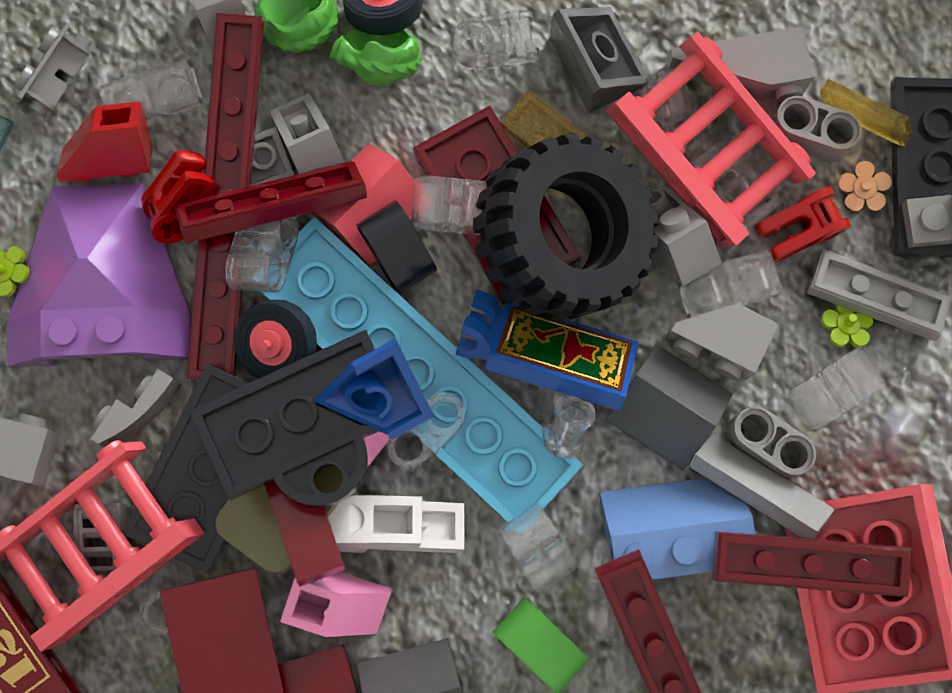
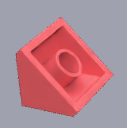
M368 143L351 160L355 162L365 182L368 198L311 213L371 268L377 261L361 236L356 224L396 200L414 225L433 206V203L399 160Z

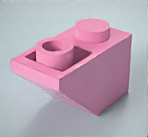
M341 571L303 586H299L296 578H294L280 622L324 637L377 634L392 588Z

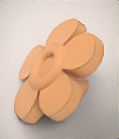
M868 161L859 162L855 167L856 176L851 173H845L839 179L838 187L841 191L846 193L853 192L846 197L845 206L853 212L860 211L865 202L871 211H878L886 204V198L880 192L887 191L891 187L892 180L889 174L879 172L872 178L875 170L874 165Z

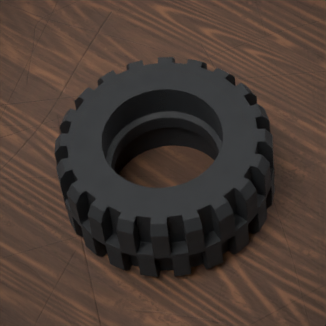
M563 134L555 139L549 137L539 141L504 161L503 165L494 170L486 180L488 188L479 193L476 207L482 210V214L473 218V232L480 234L481 243L475 245L478 259L485 257L489 269L485 270L484 273L491 284L497 281L501 284L503 288L500 291V295L509 303L520 300L521 311L532 316L542 313V316L548 320H561L567 317L573 319L611 308L621 303L622 298L631 296L640 287L641 281L639 279L648 276L653 266V260L648 257L649 254L657 252L659 236L653 235V227L658 226L659 222L657 210H651L649 200L653 196L649 186H642L638 179L642 174L633 163L626 165L622 161L624 157L622 152L613 146L602 149L603 142L599 139L587 136L580 140V137L576 134ZM547 189L558 190L571 197L581 207L588 219L592 239L591 250L581 270L559 260L544 240L540 228L539 213L541 201Z

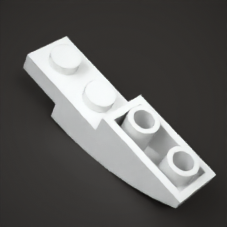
M350 496L338 503L328 517L340 552L365 553L368 549L461 553L464 550V503L422 501V497Z

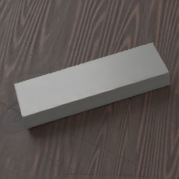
M824 248L818 256L806 292L812 296L932 341H936L941 336L952 296Z
M715 434L695 453L689 465L693 470L801 538L815 539L835 510Z

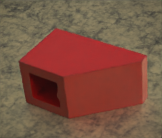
M141 101L96 106L62 148L57 171L58 181L87 182L95 178L120 175L132 177L140 173L150 172L153 144Z

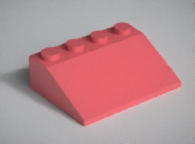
M918 484L823 501L835 510L815 539L904 546L912 548L908 597L797 588L817 693H848L952 680V577L932 484ZM785 528L787 537L801 538Z

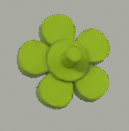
M17 246L10 247L7 253L0 250V296L4 298L10 297L15 293V282L23 284L29 277L30 269L23 264L26 257L25 252Z
M835 305V311L828 309L822 314L821 324L824 328L832 330L829 334V341L836 347L842 348L849 341L852 346L862 348L870 340V335L866 330L872 326L873 318L858 312L854 314L855 311Z

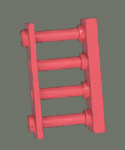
M697 31L679 45V48L688 58L642 98L640 96L634 97L629 91L605 111L675 194L708 222L714 240L724 249L737 246L750 234L742 225L744 222L743 216L786 177L793 184L811 179L816 172L809 165L810 157L799 144L788 140L722 61V52L716 43L708 37H702ZM700 72L717 93L675 131L664 133L653 120L655 118L654 111ZM730 107L747 128L702 168H694L683 155L685 152L684 146ZM759 142L776 163L731 203L723 202L713 191L715 187L714 181Z
M121 440L110 443L97 453L96 458L99 460L97 463L18 526L11 525L0 531V561L9 560L45 614L42 617L45 625L31 635V638L41 652L66 643L205 534L195 518L178 522L174 518L168 519L130 464L132 460L147 449L142 441L122 443ZM113 475L118 479L152 529L149 535L153 540L141 550L138 546H131L94 492ZM79 503L116 558L113 562L116 569L105 578L102 574L98 576L95 574L59 520V518L73 508V504ZM42 532H44L80 585L77 591L81 597L70 605L67 602L61 604L24 548L25 545Z

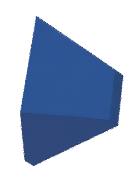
M395 339L350 363L313 400L318 404L388 435L391 440L434 417Z

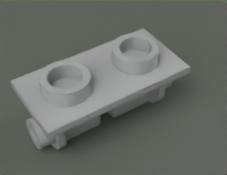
M68 22L60 32L53 27L38 48L45 56L36 69L27 64L13 87L21 91L15 102L19 103L23 96L29 98L32 101L28 108L44 117L47 111L53 112L55 105L68 87V84L54 76L59 69L73 79L86 58L91 54L88 49L92 42L79 33H76L73 38L66 34L71 25Z

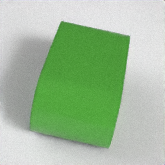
M523 598L492 631L499 640L555 693H560L590 660L585 653L526 598Z

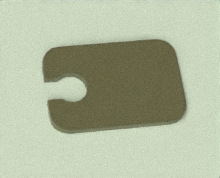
M325 467L315 477L317 488L323 493L335 492L340 488L343 481L341 471L335 467ZM265 485L232 501L228 499L216 517L215 526L217 533L264 570L272 574H282L289 571L292 566ZM338 504L324 507L328 517Z

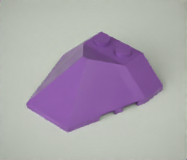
M143 183L52 187L26 266L30 269L29 277L25 283L19 284L7 320V367L55 366V359L136 355L141 356L146 361L188 359L191 312L184 298L166 246L154 239L150 229L151 217H148L142 209L140 200L142 194L146 191Z

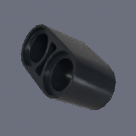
M396 200L356 224L387 280L399 295L438 270L411 220Z

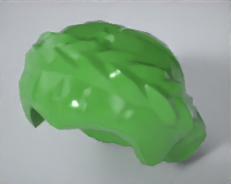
M259 0L254 6V16H262L265 20L263 36L266 37L267 41L283 51H291L293 53L312 50L316 45H322L328 37L333 35L339 21L336 6L337 0Z
M353 28L351 31H347L346 35H341L336 39L329 53V57L334 59L338 65L349 67L365 83L376 87L389 86L397 80L405 79L408 76L411 77L417 72L423 60L420 54L419 41L405 29L388 35H370Z

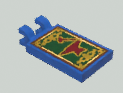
M476 290L471 307L480 309L485 313L471 311L470 315L466 316L461 333L471 336L475 340L461 337L455 355L464 358L487 360L486 370L619 411L622 410L628 391L638 341L566 319L548 320L542 316V313L532 316L521 311L520 305L507 302L505 309L499 306L497 299L493 295L485 291Z

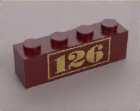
M0 572V693H82L53 649L42 652L39 650L31 638V635L39 630V628Z

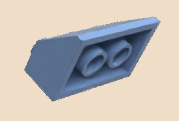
M708 478L599 492L609 562L639 549L652 580L712 572L715 531L755 534L753 517L748 504Z

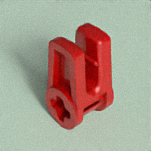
M177 150L151 186L142 194L141 206L144 213L151 217L150 229L157 242L173 244L183 240L174 206L209 197L214 188L213 179L209 175L202 173L205 168V160L202 155L191 151Z
M831 186L824 187L807 195L794 205L756 224L754 229L761 239L771 235L776 236L779 231L796 223H802L806 230L794 236L789 235L786 240L770 249L769 258L773 264L813 245L822 244L852 227L848 218L843 219L832 200L835 194Z

